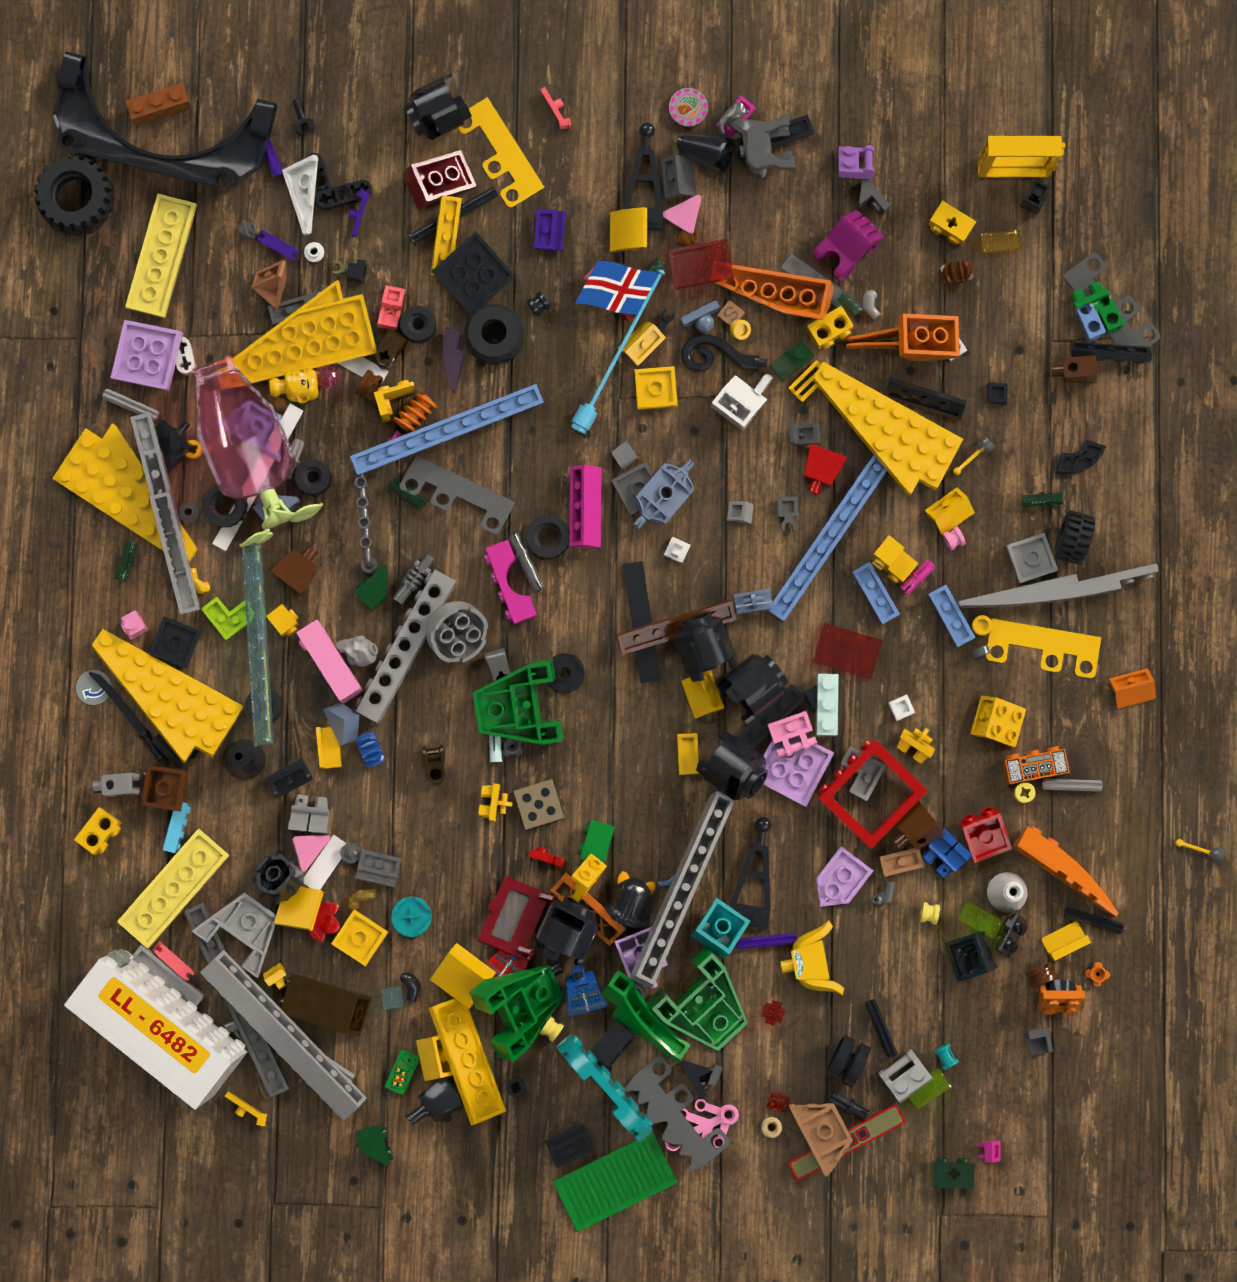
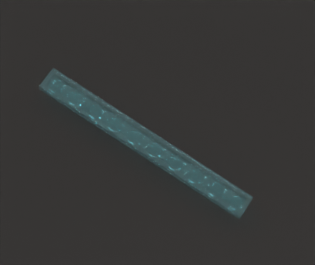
M253 543L242 547L254 747H263L274 744L262 547L260 543Z

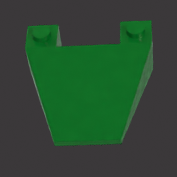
M553 658L532 661L473 692L479 733L537 744L557 743L564 740L562 718L542 721L536 686L539 683L553 682L555 680Z
M705 946L691 959L703 973L696 982L674 1002L660 988L646 1003L665 1024L719 1051L748 1024V1021L725 966Z
M550 965L486 979L469 992L476 1009L488 1014H493L496 1010L498 1011L505 1029L491 1039V1043L497 1056L512 1063L529 1049L564 998Z

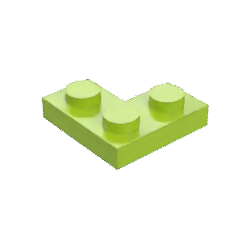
M215 597L201 608L226 641L258 617L246 600L230 612L218 597Z

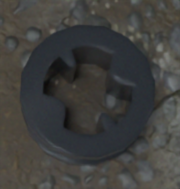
M513 1078L507 1084V1092L513 1097H519L525 1091V1083L519 1078ZM519 1082V1086L522 1088L521 1092L513 1093V1088L510 1087L511 1083Z

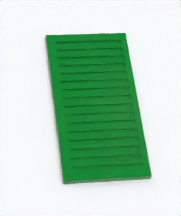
M653 1132L641 1143L636 1140L553 1181L576 1232L606 1219L678 1182Z

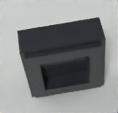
M987 383L986 404L1006 405L1008 384Z

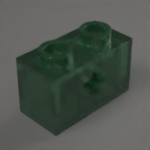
M936 1158V1161H931V1187L974 1189L975 1164L969 1162V1158H957V1162H949V1158ZM952 1168L957 1171L953 1178L948 1175Z

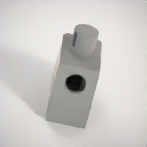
M136 773L102 775L100 781L93 782L94 793H102L103 796L109 797L140 795L144 787L143 774Z

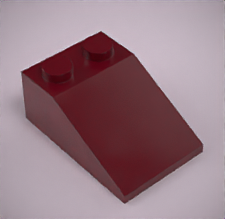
M461 150L410 165L402 174L418 210L440 203L441 195L455 197L477 186Z

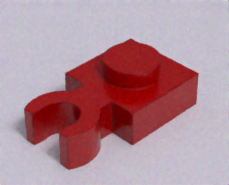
M536 847V850L531 849L529 857L563 867L565 859L547 854L548 850L541 847Z

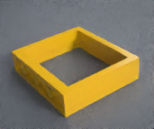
M988 136L978 156V178H1049L1051 173L1055 171V167L1058 166V162L1061 161L1062 155H1064L1065 143H1062V136Z

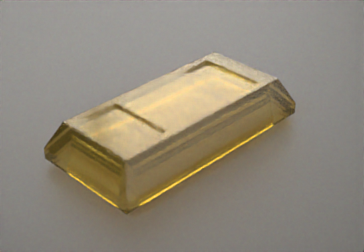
M1020 230L980 234L983 253L1022 249Z

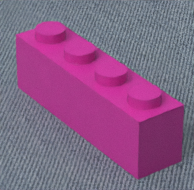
M585 464L570 467L569 547L583 549L601 547V467Z

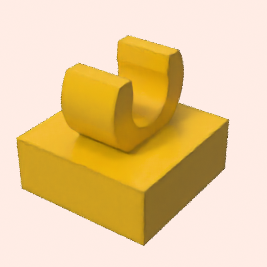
M281 963L263 973L264 980L268 986L275 983L279 990L286 986L283 979L286 973Z

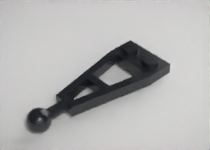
M646 122L639 128V133L643 137L642 149H638L623 209L636 208L630 207L636 182L653 183L657 209L647 208V229L662 230V198L654 149H650L651 137L655 133V128L651 123ZM642 157L650 158L652 175L638 174Z
M760 817L755 823V827L758 830L757 842L750 847L729 907L750 920L748 926L768 929L771 910L768 846H764L766 832L771 829V821L767 817ZM755 851L763 852V872L749 870ZM746 876L763 879L764 908L737 903Z

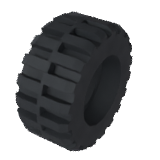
M68 155L62 156L63 160L58 161L56 158L51 161L53 165L50 167L46 165L43 168L45 173L43 175L39 174L36 179L39 182L38 185L34 186V192L36 193L34 199L38 206L37 209L48 224L55 230L62 231L63 234L70 235V233H73L74 236H81V232L86 234L92 233L91 229L94 227L98 230L102 227L100 222L109 219L108 212H112L114 207L112 201L115 200V195L112 192L113 186L101 167L97 163H93L89 158L85 157L82 159L79 155H74L71 159ZM72 180L87 181L92 188V196L89 203L78 211L68 212L62 210L57 204V195L61 187Z

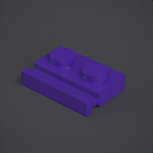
M537 209L534 250L563 252L566 211Z

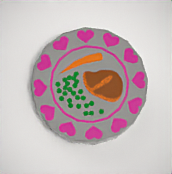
M683 88L671 97L669 114L677 125L693 128L700 125L707 116L708 102L699 90Z

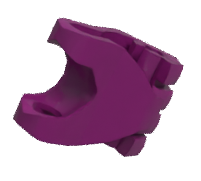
M857 210L844 215L813 252V258L819 262L828 256H838L840 258V264L834 270V278L837 281L846 279L856 268L861 256L865 252L872 254L884 238L881 232H876L878 229L876 225H869L870 220L865 216L862 217V214Z

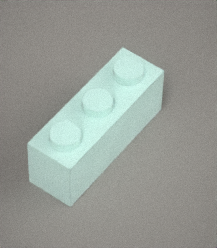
M818 674L816 676L817 708L815 736L836 737L838 735V674Z

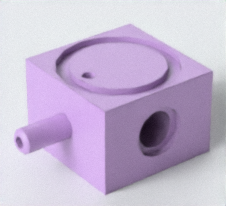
M652 927L615 941L629 978ZM665 959L664 964H663L662 967H665V966L668 965L666 959ZM657 982L650 986V989L656 988L658 986Z

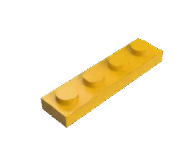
M441 195L431 271L455 250L462 198Z

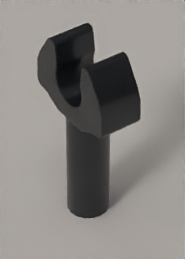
M300 98L292 100L298 117L297 123L294 124L296 132L303 136L301 128L303 125H308L310 132L313 133L315 127L313 119L306 118Z

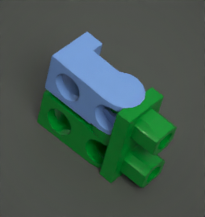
M1099 281L1088 286L1091 295L1085 297L1082 289L1076 290L1071 294L1074 303L1072 309L1082 327L1087 343L1118 331L1125 325L1112 297L1109 295L1108 289H1104Z

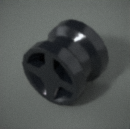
M540 291L536 293V297L533 299H527L528 305L537 317L541 315L542 311L551 308Z

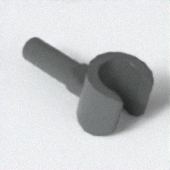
M235 1021L227 1022L225 1024L226 1030L229 1033L234 1032L237 1039L245 1044Z

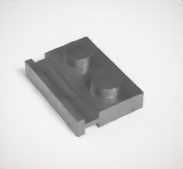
M362 849L355 878L396 887L402 858Z

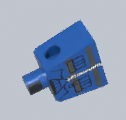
M581 965L574 966L571 969L572 975L565 978L566 1004L569 1016L607 1007L606 999L601 995L603 990L594 972H585Z

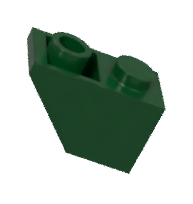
M385 565L375 568L371 572L372 577L367 581L362 580L356 586L355 594L372 612L387 599L389 570Z
M377 1124L356 1131L362 1153L385 1166L392 1164L391 1160L394 1159L391 1147H387L386 1140L389 1137L386 1127L382 1128V1124Z

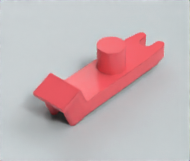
M545 87L540 89L542 96L559 123L560 129L569 128L571 130L570 118L563 119L558 110L564 106L562 100L559 98L553 101Z
M160 941L152 949L161 960L186 981L190 980L187 977L188 973L195 975L191 968Z

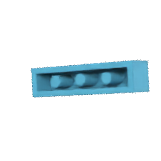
M183 802L181 812L173 811L163 847L164 851L177 853L181 849L180 840L184 837L183 829L188 822L186 817L191 810L190 804Z

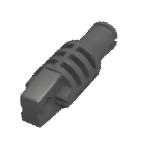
M426 554L420 562L418 560L414 562L402 579L403 584L393 597L395 601L402 605L411 592L419 588L431 571L428 567L434 560L432 557Z

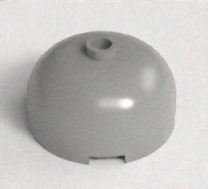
M462 601L448 602L437 608L430 616L426 627L427 642L433 652L443 661L448 663L461 661L463 663L475 657L484 647L488 623L483 614L473 605Z

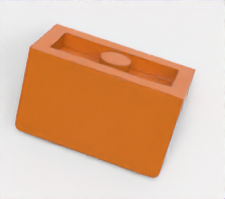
M1148 668L1109 678V684L1115 694V703L1118 709L1156 698L1155 681Z

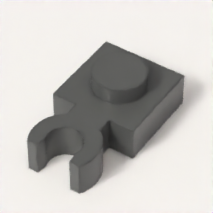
M798 496L777 497L778 518H784L781 524V531L785 532V525L791 524L792 531L795 532L797 526L793 518L799 516Z

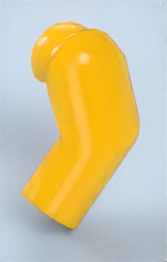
M191 568L196 592L199 594L209 592V583L198 579L197 568Z

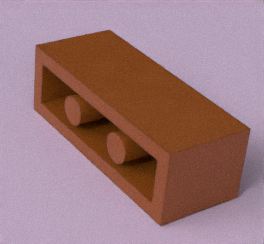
M183 83L126 100L131 120L135 126L192 108Z

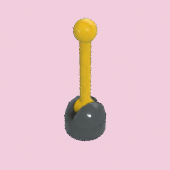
M983 436L978 442V450L962 465L954 468L953 473L959 475L961 470L978 454L991 452L995 448L994 444L986 436Z
M1181 839L1175 841L1177 847L1184 846L1208 854L1212 862L1220 865L1225 854V849L1215 847L1209 851L1185 843Z

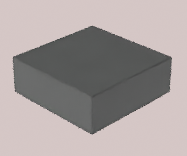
M714 1064L707 1081L709 1085L716 1086L723 1069L722 1066Z

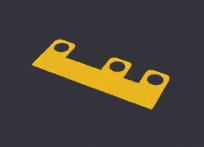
M488 97L470 107L472 125L469 128L459 127L458 129L461 133L466 134L480 126L497 152L496 155L483 162V168L491 179H495L507 171L510 172L515 182L500 192L506 205L514 207L545 188ZM497 161L500 163L501 169L498 173H491L489 171L488 165L490 162ZM515 189L519 193L516 201L511 202L506 198L508 190Z
M992 619L993 626L989 633L988 645L990 649L996 645L1001 646L1004 653L1000 658H994L991 653L987 654L986 658L989 661L1005 662L1009 644L1042 649L1041 668L1043 670L1059 672L1062 668L1063 655L1065 653L1077 655L1075 674L1077 676L1093 678L1096 675L1101 637ZM1049 655H1055L1058 658V665L1054 668L1046 665L1045 660ZM1083 661H1089L1093 666L1092 671L1088 674L1082 673L1080 670V664Z

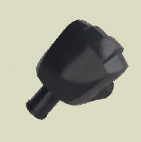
M447 1077L440 1079L418 1096L421 1102L420 1106L405 1116L412 1127L426 1116H431L434 1122H450L452 1120L451 1114L459 1112L464 1108L457 1085Z

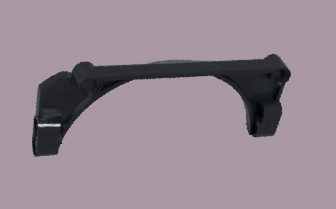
M66 51L57 81L59 92L53 117L59 133L58 143L69 152L227 190L232 187L234 178L242 181L262 167L277 112V103L257 99L252 111L241 126L225 140L211 148L187 155L156 154L130 144L110 127L100 113L91 91L87 56ZM72 137L73 143L70 146H66V140ZM226 175V182L219 185V177Z

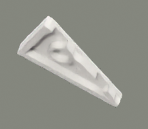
M311 155L282 170L303 235H309L312 231L318 164L317 155Z

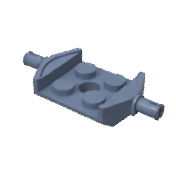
M688 459L680 468L664 463L643 489L633 498L640 513L639 518L633 523L634 527L637 526L636 529L639 530L646 521L660 525L668 522L694 491L693 483L688 477L689 470L695 465L694 462ZM662 488H667L670 491L669 498H664L661 495Z

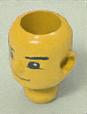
M313 369L289 370L285 373V380L277 378L269 380L270 395L272 397L286 394L287 399L291 402L306 403L315 400L319 394L317 373Z

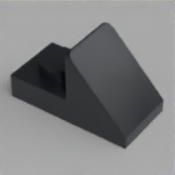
M1034 178L1020 207L1038 215L1051 186Z
M686 1060L682 1061L681 1063L699 1099L707 1097L706 1091L709 1089L704 1079L699 1081L698 1077L712 1071V1069Z

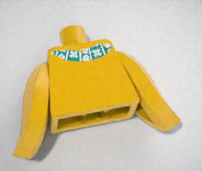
M828 920L822 926L805 933L795 941L791 951L792 959L780 961L782 973L795 971L796 980H799L805 988L814 991L834 992L843 996L844 987L837 982L827 980L829 979L823 940L821 939L833 927Z

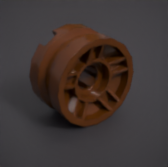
M367 370L361 378L355 394L364 396L365 400L370 402L375 397L374 392H377V389L380 388L383 377L380 375L376 376L373 371Z
M1052 962L1025 973L1027 978L1031 980L1030 985L1032 989L1058 978L1057 973L1052 969L1054 967Z

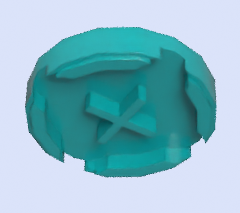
M410 896L403 898L395 904L392 910V924L396 931L403 936H420L431 925V909L424 900L418 897Z

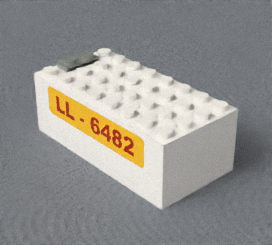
M121 949L109 952L107 956L100 958L64 1006L196 1110L217 1093L247 1054L248 1050L245 1049V1044L238 1039L234 1040L229 1036L230 1033L225 1028L217 1027L210 1016L207 1014L202 1015L197 1011V1006L190 1001L186 1002L183 1000L177 990L167 988L165 981L157 975L155 977L151 975L146 965L133 961V956L128 951Z

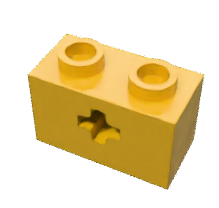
M942 200L930 219L928 226H930L934 233L946 236L950 243L962 246L976 221ZM950 222H953L954 225L951 228H949L948 224H950Z

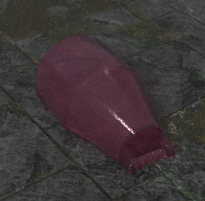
M229 355L221 361L204 367L192 368L196 379L197 437L221 493L231 498H249L260 495L268 489H274L287 480L295 469L296 459L275 408L263 398L262 394L237 369ZM228 367V368L223 369V370H221V371H218V372H215V373H212V374H209V375H207V376L202 377V375H205V374L214 372V371H216V370H219V369Z

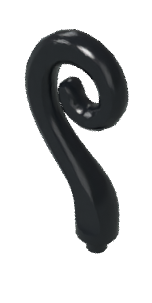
M701 334L690 338L681 350V358L684 365L695 372L708 370L714 361L713 352L703 347L699 349V354L705 357V361L700 364L693 361L692 350L699 345H711L719 349L736 366L745 370L759 371V367H767V359H759V355L742 354L723 339L709 334Z

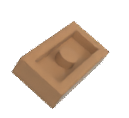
M914 848L879 857L884 877L924 867L920 849L916 850Z

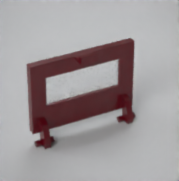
M505 876L496 898L490 902L487 909L490 912L477 941L521 960L524 955H527V960H531L535 949H527L546 902H550L551 905L552 902L556 901L557 895L550 896L547 892Z

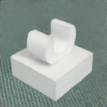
M672 537L664 556L682 564L690 544Z

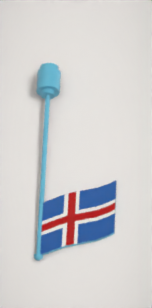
M597 261L575 304L593 305L615 313L636 315L590 404L580 405L571 421V428L582 434L590 430L598 415L593 405L661 276L665 275L664 270L660 269L657 272L643 271L608 261Z

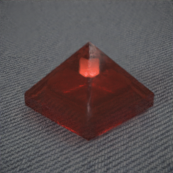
M782 1092L770 1093L766 1107L786 1112L791 1098Z

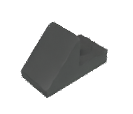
M869 179L861 180L858 209L868 201H871L872 208L884 215L889 211L891 205Z

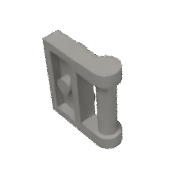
M909 1049L905 1056L886 1070L882 1069L878 1072L899 1103L933 1080L912 1049ZM911 1061L914 1063L912 1068L894 1081L890 1080L889 1077Z

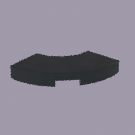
M1087 440L1079 451L1061 453L1055 473L1076 474L1089 469L1100 459L1106 446Z

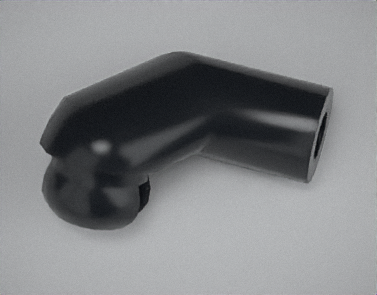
M404 972L400 976V981L409 989L406 1000L416 1002L420 984L414 974Z

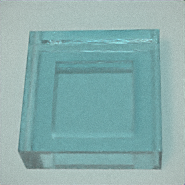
M402 986L381 990L384 1010L405 1007Z

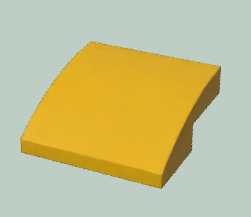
M631 208L610 212V252L635 251L647 248V208Z

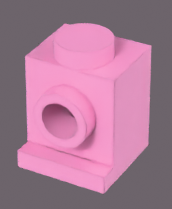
M136 610L121 618V627L130 640L149 631L140 613Z

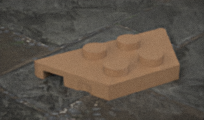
M790 1104L789 1108L824 1176L828 1177L853 1143L851 1135L834 1104Z

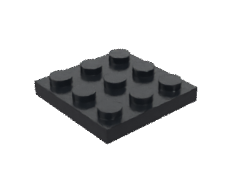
M477 231L431 271L469 315H472L479 307H483L516 277Z

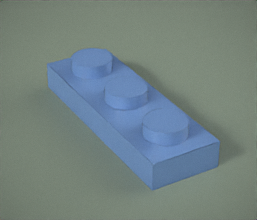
M870 562L852 572L881 625L900 615Z
M947 585L928 594L956 648L975 638Z

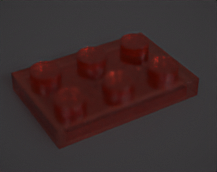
M727 238L669 250L675 290L734 279Z
M824 623L813 663L871 679L882 640Z

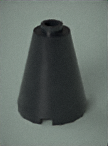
M685 133L678 138L677 147L681 154L715 175L722 176L721 172L725 173L733 154V152H730V146L734 147V139L732 137Z
M248 739L234 742L225 754V766L228 772L241 780L256 777L263 770L266 762L265 753L261 746Z

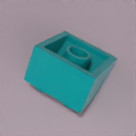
M716 898L701 917L690 936L724 959L731 953L750 920Z

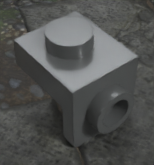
M791 423L788 430L790 443L796 446L820 444V424L797 425Z

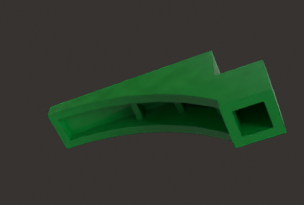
M618 970L601 994L617 1006L611 1016L679 1063L690 1047V1044L672 1031L652 1011L637 990L635 982Z

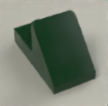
M800 341L789 351L786 350L770 367L784 382L814 358V355L803 341Z

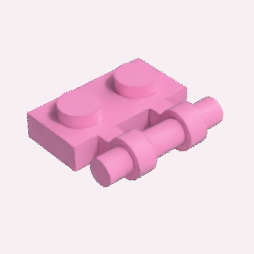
M806 711L767 725L773 743L782 742L783 748L776 750L778 757L785 755L788 757L793 755V752L802 749L805 751L810 749V746L817 744L815 736L807 739L805 734L813 731ZM796 736L800 737V742L790 745L788 739Z

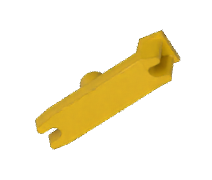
M228 1091L225 1097L238 1105L235 1111L237 1115L243 1117L245 1112L248 1111L257 1117L256 1125L266 1126L267 1114L261 1113Z

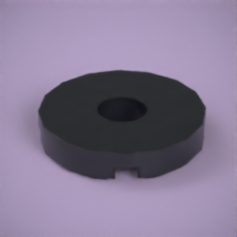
M561 653L552 657L555 680L547 682L549 687L562 694L577 690L582 685L585 677V670L581 660L575 655ZM562 668H568L571 675L569 678L563 679L559 676V671Z

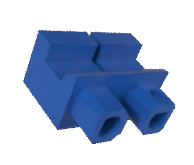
M945 828L942 829L945 834L926 846L927 850L922 856V859L929 865L936 858L942 862L935 870L942 878L951 872H956L972 856L960 843H956L957 840Z

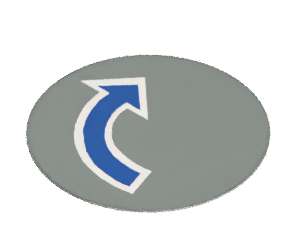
M89 670L79 677L76 683V692L84 703L98 705L103 703L109 696L89 675V672L101 675L110 686L111 682L105 673L99 670Z

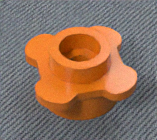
M1100 962L1094 963V967L1085 972L1086 977L1090 978L1096 987L1101 986V982L1110 977L1109 971H1106Z

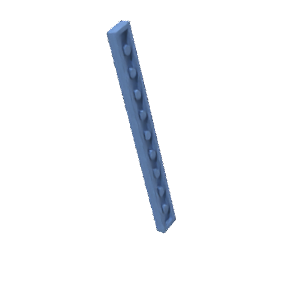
M537 384L354 454L350 456V460L358 476L528 410L544 402Z
M874 455L772 602L773 609L767 610L784 622L887 472Z

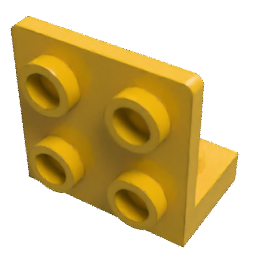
M404 380L398 382L395 387L383 386L378 388L377 392H374L383 423L391 421L390 415L393 414L390 400L416 393L413 382Z
M981 696L970 734L1016 747L1026 709L997 697Z

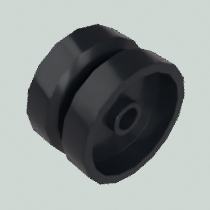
M844 1034L831 1057L825 1075L837 1079L843 1072L842 1083L852 1088L865 1068L871 1047L860 1043L853 1051L855 1040Z

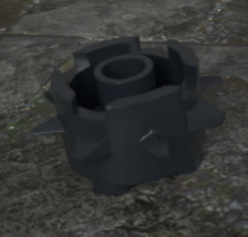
M277 850L275 856H267L260 860L256 868L257 876L252 879V882L256 883L258 888L262 890L259 896L260 899L269 895L274 899L275 904H279L280 901H288L297 893L304 882V872L295 864L298 858L297 855L288 859L283 856L281 850Z

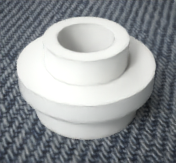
M317 242L309 243L304 250L306 259L310 262L320 261L324 257L323 246ZM312 249L318 250L315 255H312L310 252Z

